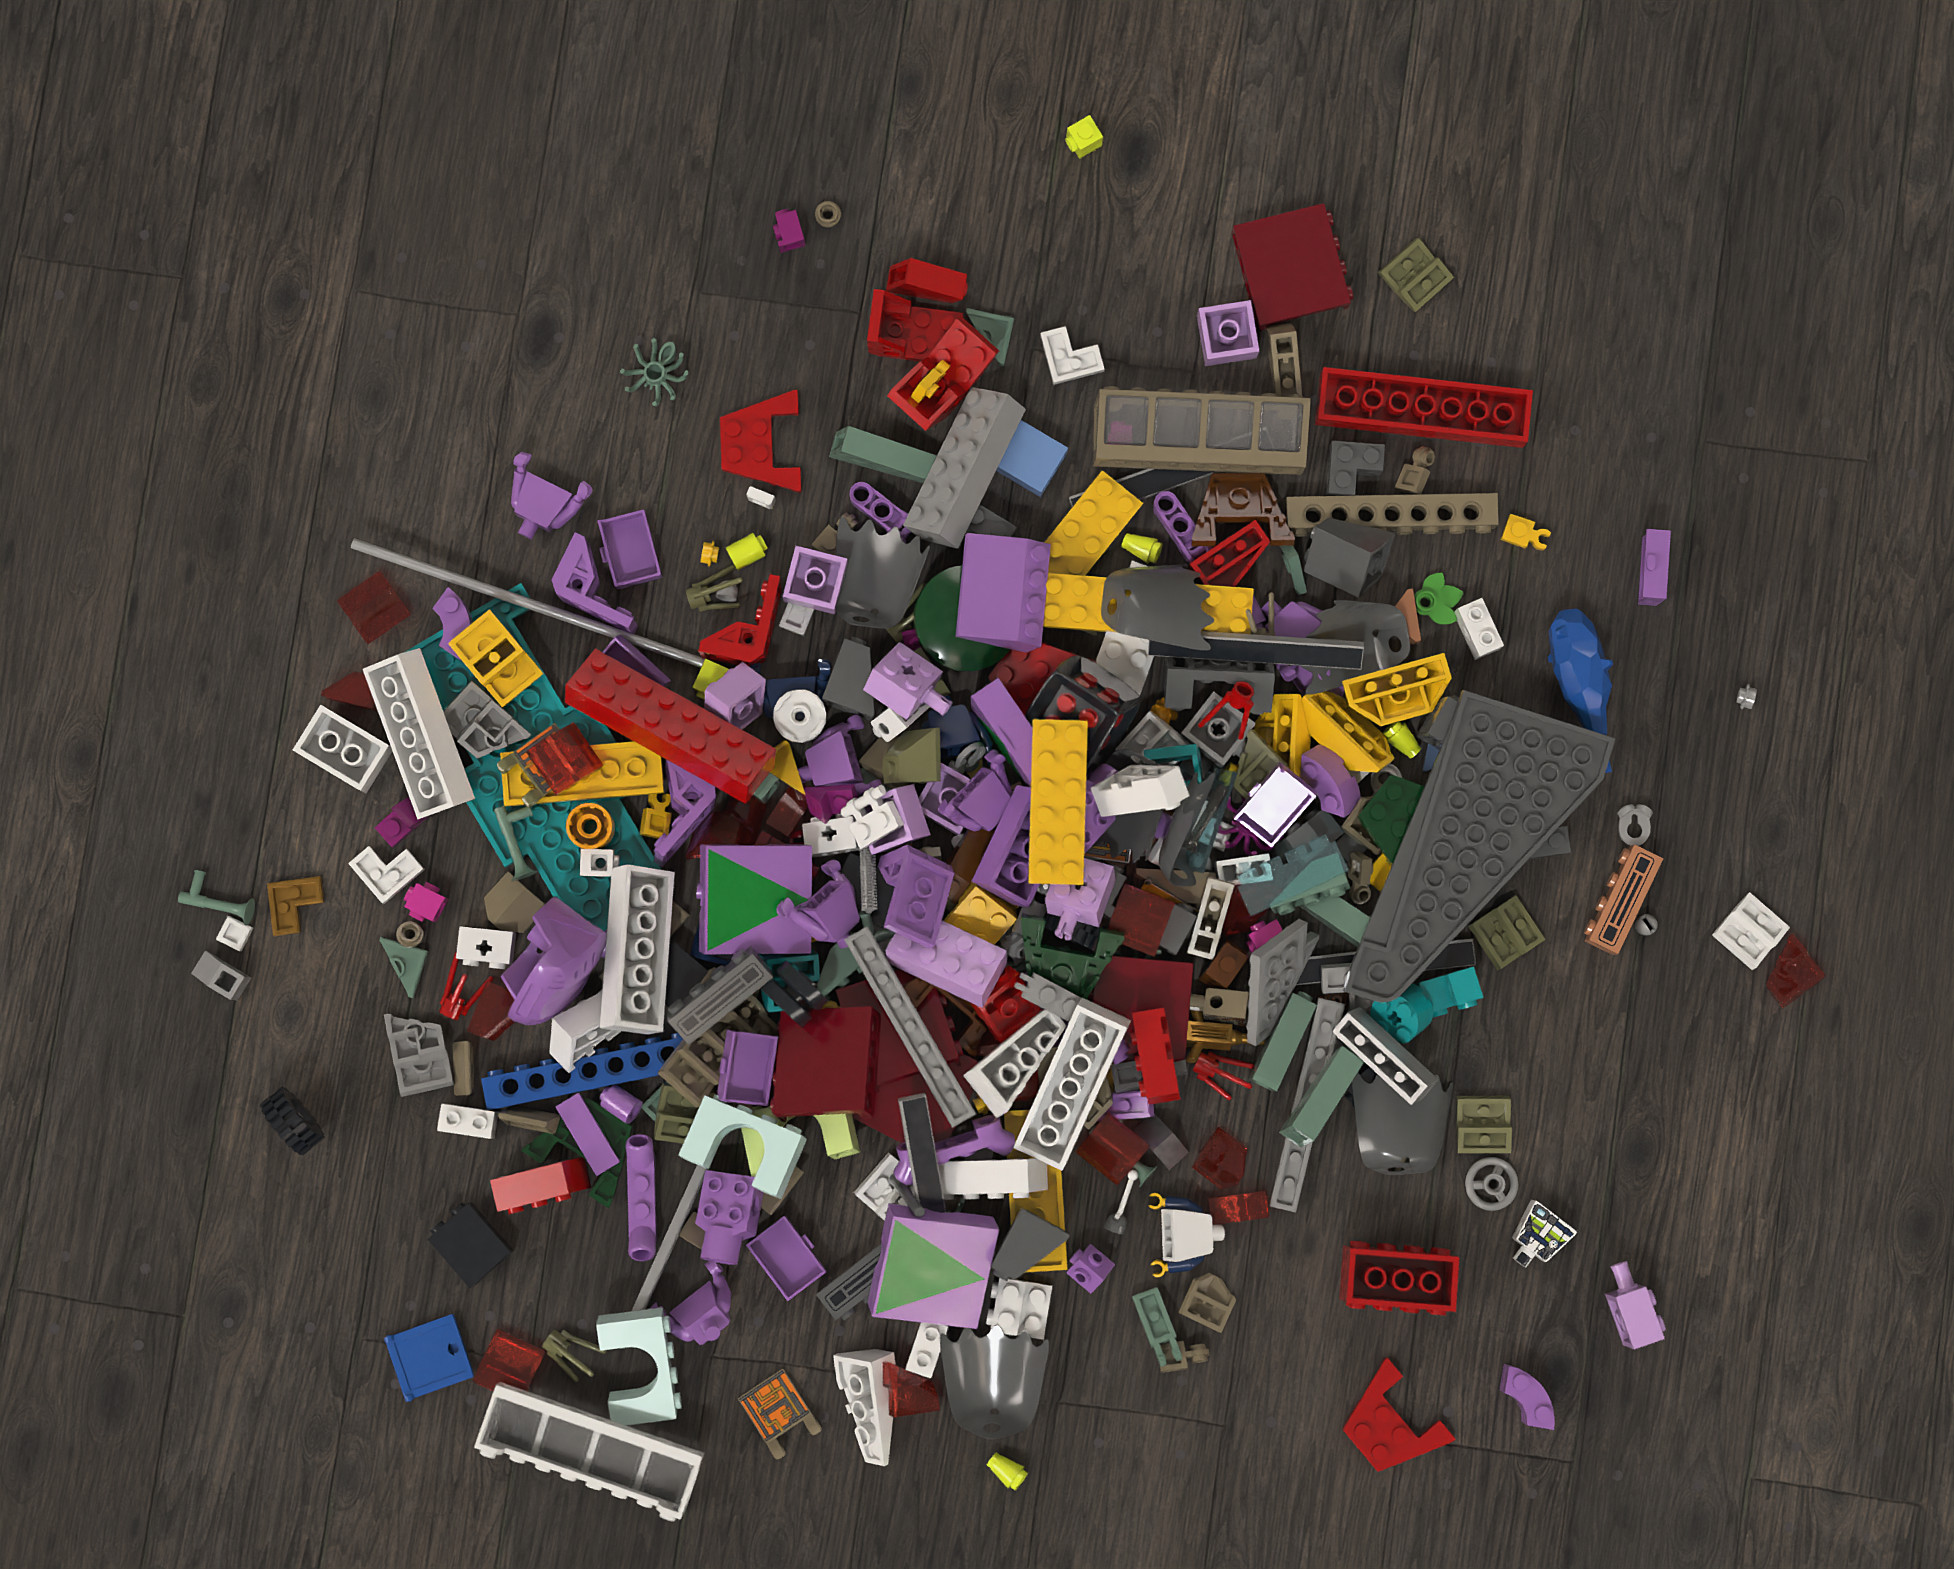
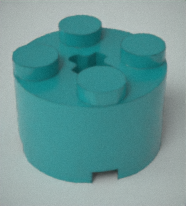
M1412 983L1393 1001L1384 1003L1374 1001L1370 1013L1373 1020L1398 1043L1402 1044L1408 1043L1431 1023L1433 1006L1430 999H1426L1422 994L1423 990Z

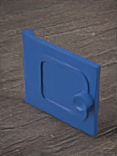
M454 1313L395 1335H387L384 1338L405 1402H411L416 1397L475 1376Z

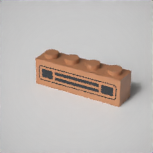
M1635 844L1629 846L1628 849H1623L1618 859L1621 865L1617 873L1613 872L1608 879L1606 886L1610 888L1606 896L1602 895L1596 905L1595 910L1598 913L1594 920L1590 919L1584 930V934L1587 935L1585 942L1612 955L1619 954L1663 858Z

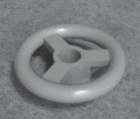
M1487 1157L1478 1160L1471 1166L1466 1175L1465 1188L1468 1197L1476 1206L1484 1210L1496 1211L1507 1207L1516 1197L1518 1177L1508 1162L1496 1157ZM1495 1165L1492 1174H1488L1484 1180L1473 1181L1476 1173L1482 1167ZM1503 1169L1510 1178V1190L1507 1196L1503 1193L1505 1189V1180L1501 1176ZM1491 1179H1495L1497 1182V1186L1494 1189H1491L1488 1185ZM1474 1189H1484L1488 1194L1495 1195L1499 1202L1490 1203L1483 1201L1477 1196Z

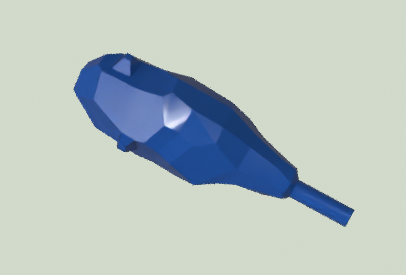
M1578 609L1559 611L1548 631L1551 653L1548 656V660L1552 663V668L1558 679L1564 700L1573 710L1582 727L1607 736L1606 705L1612 688L1608 670L1613 665L1611 659L1605 658L1595 626L1582 611ZM1610 761L1605 773L1612 772Z

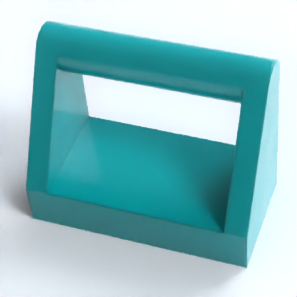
M1197 744L1143 750L1144 756L1155 763L1192 759L1194 772H1198L1197 783L1203 782L1200 748Z

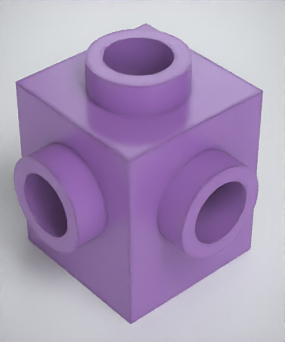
M1090 1244L1084 1251L1078 1249L1069 1260L1072 1266L1066 1273L1089 1293H1092L1104 1281L1115 1264Z

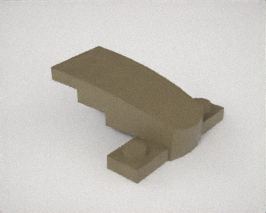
M712 968L707 972L701 981L702 984L711 978L710 975L716 968ZM749 996L689 1045L683 1039L657 1072L695 1107H699L704 1096H708L713 1087L719 1084V1069L721 1058L723 1057L727 1029L771 1034L777 1036L779 1042L777 1024L767 1016L764 1007L754 996Z

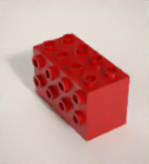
M1350 1241V1246L1343 1245L1339 1299L1346 1302V1306H1349V1308L1365 1309V1305H1373L1372 1308L1382 1311H1392V1307H1399V1310L1407 1313H1419L1420 1309H1426V1312L1433 1315H1446L1447 1311L1456 1312L1459 1257L1450 1254L1451 1250L1430 1247V1252H1423V1247L1404 1245L1403 1250L1396 1249L1397 1245L1388 1243H1377V1248L1369 1247L1370 1243L1363 1241Z

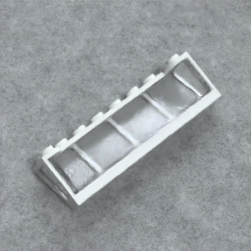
M502 1382L495 1386L474 1447L480 1449L481 1455L489 1458H495L496 1455L506 1453L510 1455L509 1459L524 1464L525 1461L534 1463L535 1468L538 1470L550 1472L552 1469L560 1472V1477L576 1481L577 1478L586 1481V1486L592 1489L601 1490L603 1487L612 1490L611 1494L621 1499H627V1496L638 1499L637 1504L647 1508H652L655 1505L657 1506L656 1510L660 1512L659 1516L670 1521H675L676 1518L681 1520L684 1515L704 1456L703 1452Z

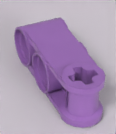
M865 482L855 483L850 489V501L857 509L887 533L895 526L900 531L908 513L899 509ZM859 489H864L868 492L869 497L867 500L860 502L854 498V493ZM880 505L888 507L889 515L884 518L878 517L874 512L876 507ZM906 527L900 532L904 543H906L905 539L911 533Z
M1160 492L1154 500L1153 511L1177 545L1185 561L1190 564L1194 559L1212 548L1211 546H1191L1196 525L1172 492ZM1167 499L1172 503V509L1168 511L1161 510L1158 502ZM1183 521L1187 526V530L1185 532H1177L1173 527V523Z

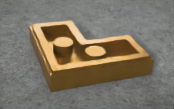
M321 876L267 883L273 936L301 933L298 907L325 903Z

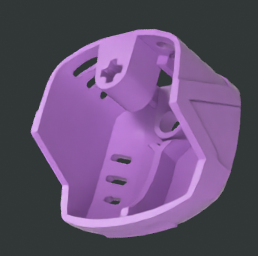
M556 896L534 914L532 919L536 925L527 936L531 943L501 976V979L514 998L508 1017L524 1025L544 1023L568 1007L581 993L590 972L598 963L606 946L607 934L598 926H594L580 914L576 913ZM537 948L541 949L543 952L540 954L537 953Z

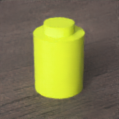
M754 533L726 547L738 571L765 557L764 551L768 549L761 535L755 537Z

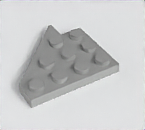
M1296 920L1251 954L1249 1014L1246 1028L1248 1030L1247 1042L1254 1046H1257L1272 1034L1319 939L1318 934L1311 931L1307 933V922L1303 920Z

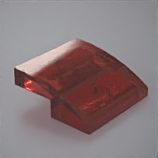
M381 570L337 599L338 604L367 644L411 615Z
M574 722L526 751L555 795L575 786L580 780L599 771L604 766Z
M1125 883L1108 930L1124 932L1123 945L1155 957L1175 903Z
M1108 1112L1075 1153L1114 1184L1118 1185L1150 1145Z
M497 1329L472 1382L493 1392L499 1382L528 1391L546 1351Z

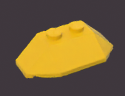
M1442 653L1342 681L1349 707L1381 727L1432 713L1452 677L1445 654Z
M1328 691L1303 696L1302 704L1309 734L1320 745L1327 747L1345 761L1343 765L1347 770L1379 772L1394 760L1385 735L1366 717L1350 708L1347 699Z
M1274 694L1272 712L1260 714L1255 721L1254 730L1289 765L1287 768L1300 777L1302 754L1310 750L1311 735L1308 732L1302 697L1300 694Z

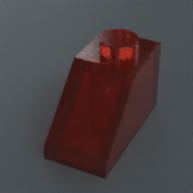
M354 671L321 692V696L325 699L377 712V707L364 672Z

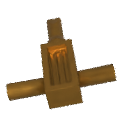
M1191 1010L1193 1021H1188L1186 1047H1192L1186 1062L1195 1063L1203 1048L1230 1051L1231 1046L1250 1044L1247 1042L1248 1033L1232 1030V1024L1204 1022L1201 1011ZM1263 1040V1041H1262L1261 1043H1259L1258 1045H1264V1044H1265V1040Z

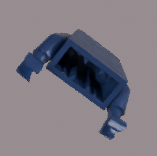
M818 659L820 673L817 678L811 676L767 679L763 701L765 716L773 719L774 707L779 698L793 690H808L816 694L823 702L822 697L829 681L827 675H830L831 662ZM760 663L749 666L759 675L761 674ZM798 712L795 715L797 721H802L805 718L803 712Z
M944 696L949 701H952V698L950 696ZM952 703L944 716L936 710L930 711L928 713L929 720L921 725V729L940 728V760L959 756L966 747L975 742H982L986 748V754L993 750V742L987 728L975 713L967 711L965 705L953 706ZM987 760V764H988V767H989V766H991L992 763H990V762Z

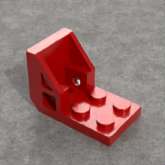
M874 289L867 336L868 353L881 357L921 361L930 355L954 321L960 316L963 317V313L911 306V301L885 290Z
M960 316L954 321L930 355L911 369L891 389L887 397L927 431L947 418L955 410L1000 351ZM943 359L950 365V368L946 371L944 377L936 383L939 386L938 390L930 399L925 396L920 403L916 402L911 397L916 387Z
M769 574L768 581H763L761 596L764 602L763 607L758 606L755 622H757V625L737 621L701 640L698 652L702 658L733 665H739L743 662L747 666L757 663L762 664L767 660L783 586L780 576ZM748 638H752L751 643L745 642Z

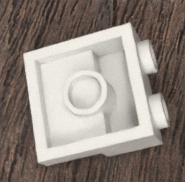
M999 1278L998 1282H993L991 1298H996L994 1309H988L986 1321L987 1325H991L990 1331L995 1325H998L1004 1334L1017 1336L1026 1329L1031 1338L1043 1340L1052 1285L1014 1280L1012 1278H1009L1008 1281Z

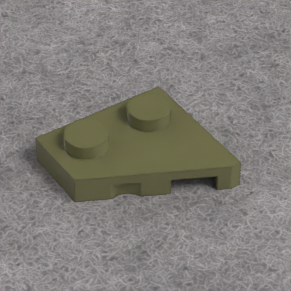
M1254 729L1250 730L1247 734L1248 741L1244 753H1241L1239 769L1235 772L1232 782L1233 787L1246 800L1249 797L1247 794L1257 782L1260 784L1279 761L1286 767L1289 766Z

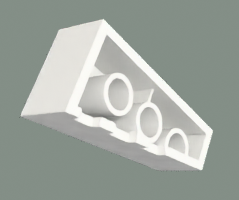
M1043 1009L963 1075L996 1118L1010 1109L1015 1098L1021 1093L1031 1075L1037 1070L1045 1055L1067 1027L1059 1016Z
M1036 1158L948 1161L938 1165L944 1200L954 1199V1194H963V1199H979V1194L987 1193L988 1199L1004 1198V1193H1013V1198L1029 1197V1192L1048 1190L1047 1163Z

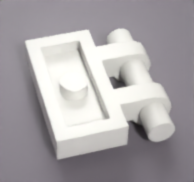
M882 785L876 788H869L864 791L863 796L858 799H851L841 809V814L845 818L854 815L856 819L849 827L860 849L867 848L904 825L894 802H883L881 797L886 794V789ZM870 804L873 811L867 814L864 807Z

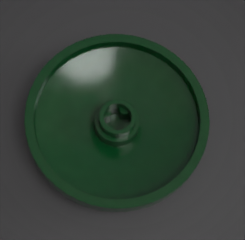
M961 565L938 573L923 587L915 604L914 628L920 645L934 661L952 670L971 672L992 666L1001 660L1010 649L955 637L962 575Z

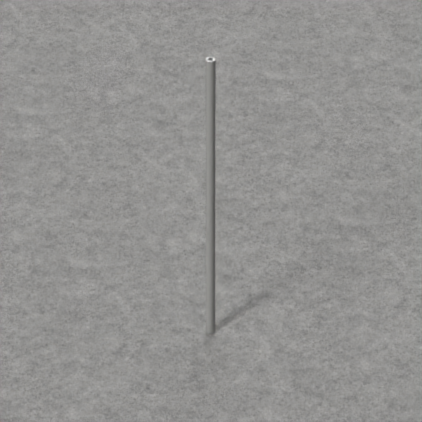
M355 538L352 541V549L612 638L622 635L632 645L701 668L705 661V658L382 547Z

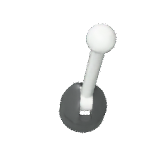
M1136 1170L1128 1172L1129 1180L1118 1212L1110 1214L1106 1219L1104 1228L1117 1234L1125 1233L1127 1220L1123 1215V1211L1133 1182L1138 1178Z

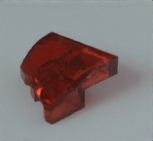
M1791 934L1776 962L1773 972L1766 982V987L1783 1009L1824 979L1825 974L1808 955V951L1795 935Z
M487 981L467 1031L495 1041L507 1028L513 1025L515 1021L508 1017L514 1002V998L509 990Z
M883 1362V1387L888 1388L889 1416L900 1417L940 1411L938 1395L932 1381L893 1363Z

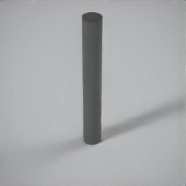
M893 1173L890 1176L891 1183L914 1215L922 1217L925 1214L924 1208L907 1185L897 1180Z

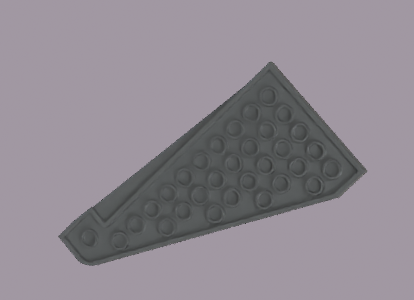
M1462 690L1452 722L1350 965L1343 991L1382 1003L1398 998L1604 779L1616 738Z

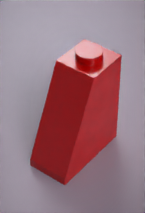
M909 258L890 266L886 291L955 303L963 300L967 293V274Z

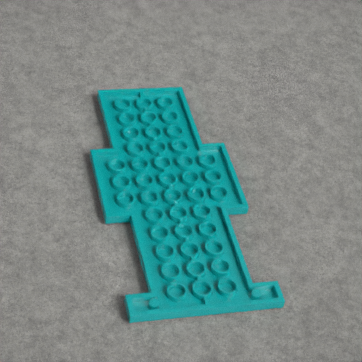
M522 583L508 590L530 598ZM495 598L471 612L474 622L490 609L544 673L513 621L530 609ZM443 629L405 651L421 649L443 711L470 680L496 701L487 688L479 682L463 662L439 646L443 637ZM545 673L503 707L531 733L529 738L492 751L480 758H476L466 749L474 763L464 770L475 799L466 803L505 868L514 864L494 812V809L504 806L502 773L497 767V763L501 760L500 753L515 752L553 723L557 725L572 747L617 743L606 725L572 706L565 708ZM624 797L533 805L531 809L534 816L511 823L522 857L524 858L529 855L553 897L559 898L564 904L571 907L594 926H598L603 931L607 930L611 877L580 876L582 848L575 845L568 837L566 821L570 812L581 804L594 803L602 806L611 814L615 824L612 840L602 849L615 850V855L620 856V866L633 865L662 870L654 861L653 853L642 835H639L638 828L620 799ZM526 805L506 806L507 813H511L526 807ZM589 820L584 824L586 834H592L597 830V822L595 820ZM597 859L596 865L598 868H603L606 865L605 859Z

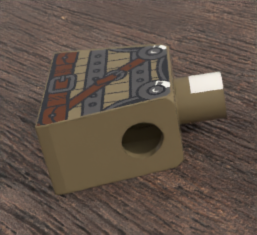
M1207 988L1205 996L1191 994L1189 1010L1203 1011V1016L1208 1021L1246 1027L1249 1014V992ZM1218 1002L1223 1003L1220 1008H1213L1214 1004Z

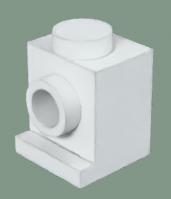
M581 849L580 876L611 877L612 868L620 866V856L615 855V850ZM597 859H605L606 865L603 868H598L596 865Z

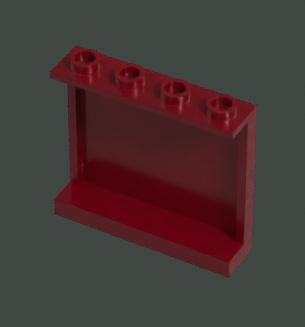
M1324 203L1233 226L1231 234L1248 298L1251 300L1257 331L1265 330V326L1339 307H1344V310L1349 308L1350 300H1353V292L1350 284L1346 285L1344 275H1347L1344 260H1339L1337 252L1340 250L1337 235L1332 234V214L1330 210L1326 211Z
M1112 956L1110 963H1107L1087 1000L1131 1020L1123 1037L1130 1048L1127 1052L1129 1057L1120 1063L1135 1061L1134 1055H1139L1138 1046H1133L1130 1030L1135 1029L1132 1013L1158 1008L1165 1009L1174 1062L1185 1060L1193 973L1192 962Z
M901 969L894 971L902 986L916 977ZM868 980L836 990L841 1008L872 1006L881 1014L875 1093L879 1092V1086L921 1073ZM933 987L915 1009L946 1063L956 1062L957 1066H960L959 1056L964 1054L959 1040L953 1041L951 1032L956 1030L951 1015L946 1017L943 1010L944 1007H948L945 996L940 992L938 993L937 989Z
M872 1006L820 1010L809 1009L807 1011L811 1013L812 1019L802 1028L785 1011H781V1019L777 1023L779 1035L775 1055L777 1066L776 1071L773 1073L775 1090L770 1104L773 1115L782 1122H786L787 1116L857 1113L862 1118H873L881 1014Z
M964 1054L959 1056L960 1066H957L956 1062L950 1063L948 1066L969 1101L974 1089L963 1075L979 1062ZM921 1073L879 1086V1092L875 1093L873 1118H862L857 1113L852 1115L854 1119L902 1143L905 1142L898 1098L925 1093L934 1143L950 1138L955 1126L952 1128Z

